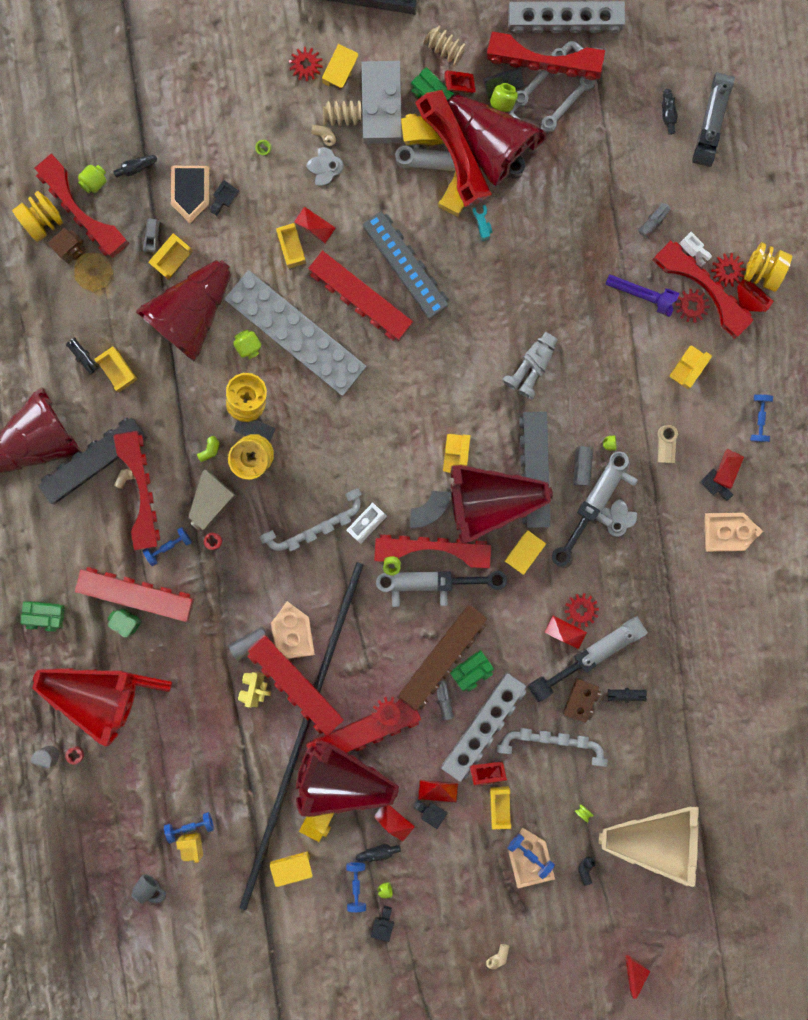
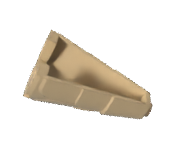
M686 807L638 821L636 819L603 829V833H599V844L602 845L603 850L629 863H636L685 886L695 887L699 807Z

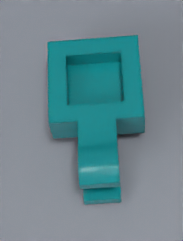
M486 205L482 206V214H478L476 208H473V216L476 218L482 242L489 240L490 234L493 233L490 222L486 223L485 220L487 214Z

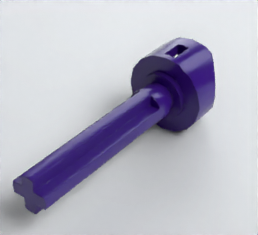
M610 274L606 281V285L657 304V312L671 317L674 310L672 303L677 301L680 294L668 288L665 289L664 293L660 294Z

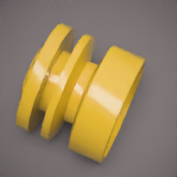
M39 190L34 193L39 200L38 202L31 196L28 197L32 205L30 208L24 203H20L12 209L16 218L37 243L47 236L44 226L47 225L53 231L56 229L51 222L52 220H55L59 226L63 224L59 211L49 198L41 194Z
M761 242L756 250L753 251L747 263L744 279L750 281L754 276L753 283L757 284L761 278H764L763 288L776 292L789 269L792 254L779 250L773 257V246H769L765 252L766 244Z
M252 373L235 375L229 381L226 388V408L234 419L241 422H250L263 414L267 397V388L264 381Z
M257 434L244 436L231 447L228 454V464L231 471L236 476L248 480L262 475L271 466L274 459V450L271 443L265 437ZM252 452L256 453L254 458L251 457Z

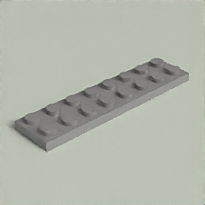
M249 270L224 299L342 396H344L367 367Z

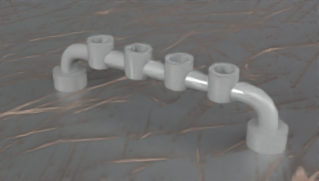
M359 488L346 493L347 500L353 501L351 509L282 543L274 542L273 539L276 536L273 530L261 535L259 538L262 544L267 543L275 551H282L287 548L289 551H293L300 547L299 542L306 540L309 543L317 539L316 534L323 531L325 535L334 530V525L340 523L343 526L351 522L350 517L358 513L361 502L359 496L362 493Z
M520 728V732H509L503 737L501 745L497 744L496 752L512 754L513 746H509V742L512 739L593 749L597 755L592 757V765L607 767L608 759L604 758L602 747L596 742L589 741V737L577 736V739H571L570 734L559 733L558 737L551 736V732L539 731V734H533L532 729Z

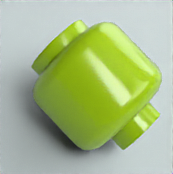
M508 83L496 86L490 99L492 107L505 113L511 112L518 98L515 87Z
M90 164L78 175V184L87 193H97L107 182L104 176L106 172L99 165L95 167Z
M246 329L234 336L233 345L240 357L252 359L259 354L258 350L262 345L254 331Z

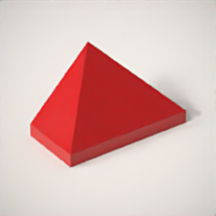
M445 71L444 81L448 91L476 93L473 74Z
M305 206L294 221L295 224L324 244L327 243L336 229Z
M743 278L737 286L739 306L742 309L745 308L753 312H766L774 302L751 280L747 281Z
M726 449L713 481L731 489L744 456Z
M553 615L545 630V633L577 649L580 648L587 634L586 631Z
M503 761L470 766L474 786L481 787L507 780Z
M420 780L418 799L456 803L458 783Z
M391 805L382 806L374 815V818L389 834L401 841H404L415 828L410 821Z
M626 955L630 994L633 999H637L650 971L631 956Z

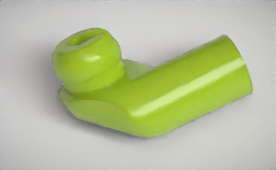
M210 436L207 439L206 450L197 454L200 462L217 455L220 446L217 437Z

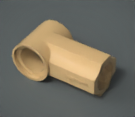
M664 425L659 428L657 433L659 438L658 462L675 463L678 431L674 426ZM667 428L672 432V436L669 439H666L663 435Z

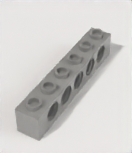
M625 1L509 2L508 31H513V33H523L524 31H532L533 33H542L543 31H551L552 33H561L562 31L580 33L583 30H589L590 33H599L601 30L617 33L623 30L625 25ZM525 15H530L533 18V20L528 22L525 21L523 17ZM544 15H549L552 18V20L545 21L542 17ZM568 15L571 18V20L564 21L562 19V16ZM587 15L589 16L590 20L583 21L581 19V16ZM606 15L609 20L603 21L600 19V16Z
M506 672L445 759L441 769L460 782L463 778L466 780L471 773L470 766L474 762L476 764L483 756L481 752L484 747L488 748L494 740L492 736L495 731L499 732L504 726L505 722L503 720L506 715L510 716L515 710L514 704L517 699L521 700L526 694V685ZM505 691L512 693V698L508 701L502 699V694ZM494 707L501 708V714L497 717L491 715V709ZM482 723L490 724L488 732L480 731ZM471 739H478L480 743L478 747L471 748L469 741ZM460 755H467L469 757L468 762L465 764L459 763L458 757Z

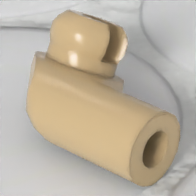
M312 125L311 134L321 136L325 145L333 146L336 143V137L329 127Z
M130 468L120 471L114 486L123 489L127 480L135 479Z
M500 944L498 954L486 961L487 967L489 969H497L506 963L510 946Z

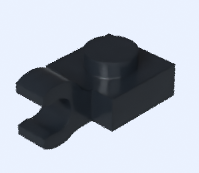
M223 180L213 194L216 201L210 207V212L217 216L223 205L229 208L240 191Z
M713 468L699 483L711 495L714 496L718 492L727 501L733 494L724 486L713 481L717 473Z
M417 799L413 804L414 809L423 813L421 819L438 829L448 814L447 811L433 802L427 806Z
M384 906L382 917H375L371 938L386 942L390 941L394 922L389 920L392 907Z

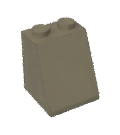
M206 469L201 474L189 518L192 520L190 524L197 530H209L238 496Z

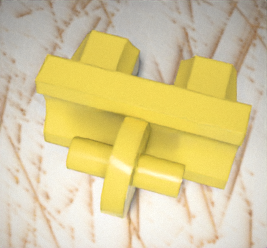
M261 672L244 673L242 681L249 685L248 691L241 690L238 700L245 703V707H258L259 701L264 702L265 695L271 696V691L266 690L268 683L264 682L265 675Z

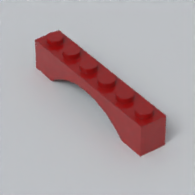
M493 31L491 32L487 51V59L493 64L505 63L515 68L523 66L533 71H538L539 69L547 70L551 74L565 73L569 77L582 76L588 80L601 78L605 58V50L588 47L568 55L546 56L526 49L510 34Z
M443 91L426 93L415 104L423 120L437 132L450 152L456 170L457 191L464 206L478 204L491 196L492 193Z
M52 153L34 168L38 172L36 177L42 184L47 183L51 187L48 191L55 199L59 197L63 201L61 206L68 213L71 211L75 215L73 220L80 228L84 225L88 230L86 235L93 242L96 240L100 244L98 249L105 256L109 254L113 258L130 244L114 225L96 221L81 211L70 191L68 171Z
M670 240L652 261L665 273L684 276L700 285L709 294L717 308L720 326L732 338H737L754 321L751 318L752 314L747 309H742L737 304L738 301L732 295L728 296L723 291L724 287L719 282H714L704 268L700 269L692 256H687L682 252L683 248L677 242L673 243Z
M138 431L115 434L114 441L117 456L131 469L140 491L139 514L131 529L134 550L156 547L161 538L159 529L155 530L154 522H157L156 510L152 511L151 503H154L153 493L148 491V484H151L149 473H145L144 468L147 465L146 454H142L141 447L144 446L143 436L139 435Z
M382 534L375 541L374 561L384 562L385 558L387 559L390 556H395V558L399 559L414 551L434 549L455 555L469 567L490 568L491 545H487V541L476 540L475 544H468V542L462 543L460 539H456V543H449V539L437 538V542L429 541V537H418V541L410 540L411 536H399V539H391V535Z

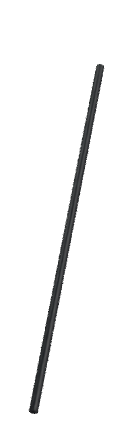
M356 562L314 686L319 693L321 692L364 565ZM303 718L239 906L240 909L247 910L311 719L307 721Z

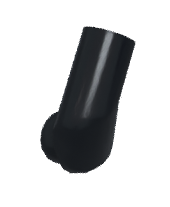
M591 857L584 858L578 868L584 886L592 884L589 872L596 866V861Z

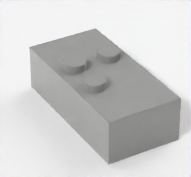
M400 61L362 62L364 144L402 143Z

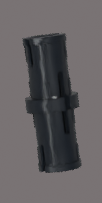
M72 338L70 340L71 343L67 342L66 346L75 355V360L84 366L89 375L95 373L94 370L97 371L99 366L89 356L88 350H84L77 339Z
M625 688V690H607L608 701H625V703H629V701L647 702L646 689L629 690V688Z

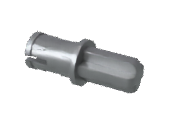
M662 203L652 215L648 216L649 219L638 232L643 237L648 238L653 230L661 225L660 222L671 211V208L667 204Z
M439 681L440 687L437 690V704L440 706L442 720H449L454 718L450 703L452 699L449 698L446 682Z

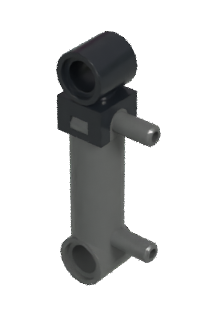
M718 72L714 75L692 163L711 167L714 162L729 95L734 85V76Z

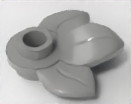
M325 147L318 149L319 157L310 159L306 164L311 172L317 174L315 185L318 186L329 184L334 176L342 172L344 167L343 161L339 157L334 156L331 149ZM332 163H336V167L334 169H331Z
M622 499L614 502L611 509L604 507L601 511L602 515L613 520L611 527H608V532L614 537L623 536L627 528L634 526L637 521V513L628 512L627 505ZM619 524L621 528L616 530L613 526Z

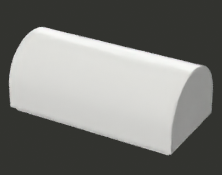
M372 503L346 531L362 544L387 516Z

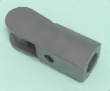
M147 219L143 245L144 254L153 252L155 255L157 253L160 221L157 219ZM148 240H154V244H148Z

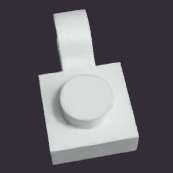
M692 232L679 243L686 253L692 257L696 256V262L700 267L706 263L702 257L707 261L712 257L708 251L702 248L704 244Z

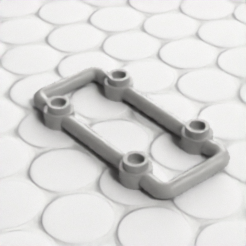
M569 41L562 48L555 49L551 56L567 55L571 49L578 52L584 48L575 41ZM541 70L523 91H517V101L513 110L507 112L508 114L520 119L514 114V111L528 103V96L549 74L547 70ZM581 77L579 86L554 114L543 118L541 129L546 133L553 132L556 128L557 120L584 91H589L594 87L595 80Z

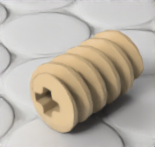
M440 25L433 28L426 36L423 44L429 43V49L435 47L436 54L441 52L442 58L448 56L447 62L454 60L453 66H456L465 52L466 44L458 46L460 39L453 42V34L446 37L447 30L440 33Z
M327 101L326 107L323 106V125L327 126L328 120L331 126L335 125L336 120L339 126H342L343 120H345L347 126L350 125L351 120L355 126H357L359 120L362 124L361 102L358 101L357 105L354 106L353 101H350L349 106H346L345 101H342L341 107H339L338 102L335 101L333 107H331L330 102Z

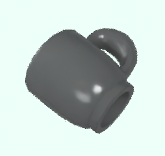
M143 874L131 894L132 898L141 904L146 901L160 903L166 898V893L163 889L159 888L158 882L147 874ZM156 891L159 892L156 898H151Z

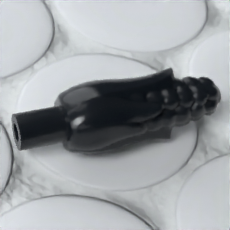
M666 88L663 91V102H661L662 119L664 124L667 125L668 134L672 135L676 133L675 124L678 120L675 97L672 96L671 89Z
M148 155L127 160L121 164V168L113 171L116 178L124 174L127 177L132 176L157 162V156Z
M382 844L357 854L356 860L358 862L387 860L392 857V854L401 852L400 844L395 846Z

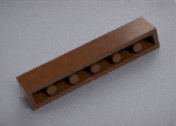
M471 605L466 606L396 697L412 710L417 711L418 708L422 710L428 702L426 700L430 693L433 695L440 687L438 682L441 678L446 679L452 670L449 669L453 663L457 664L463 657L461 652L465 647L469 649L475 641L473 639L477 632L480 634L485 629L487 618Z

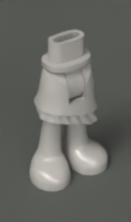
M545 332L542 338H538L537 342L525 353V356H523L524 361L518 371L513 376H505L502 382L516 391L531 367L532 371L524 384L519 388L518 393L526 398L533 399L535 396L533 386L538 376L542 377L543 372L545 373L558 339Z

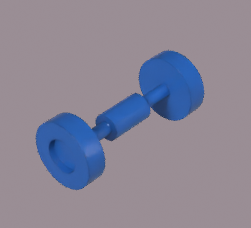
M754 395L753 401L761 402L757 423L759 425V435H751L750 441L770 442V436L762 434L766 421V412H764L765 402H773V396Z
M183 527L177 529L180 535L179 538L174 541H168L154 553L149 548L142 550L152 567L157 564L155 556L159 553L167 552L181 540L186 546L192 543Z
M209 812L203 813L204 822L190 823L181 826L177 830H173L171 824L164 825L167 842L169 844L174 843L175 834L191 832L197 830V827L204 825L207 832L214 831L211 814Z
M519 833L509 843L507 849L511 852L517 848L523 851V855L533 864L536 863L541 867L538 876L544 879L552 871L555 864L549 860L543 865L529 849L526 850L520 845L524 837Z
M363 862L346 864V871L354 872L352 893L355 897V902L347 904L348 912L366 911V903L358 902V894H360L358 872L365 870V863Z

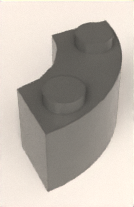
M432 491L430 499L426 504L419 508H412L410 528L423 527L437 520L446 510L451 498V492Z

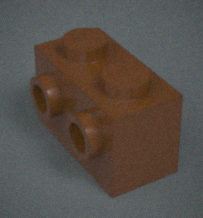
M65 228L47 243L68 264L73 260L79 259L85 249L81 245L84 241L73 230L69 232Z
M575 678L563 714L584 723L587 722V719L591 720L594 709H592L593 703L598 701L601 694L599 686Z

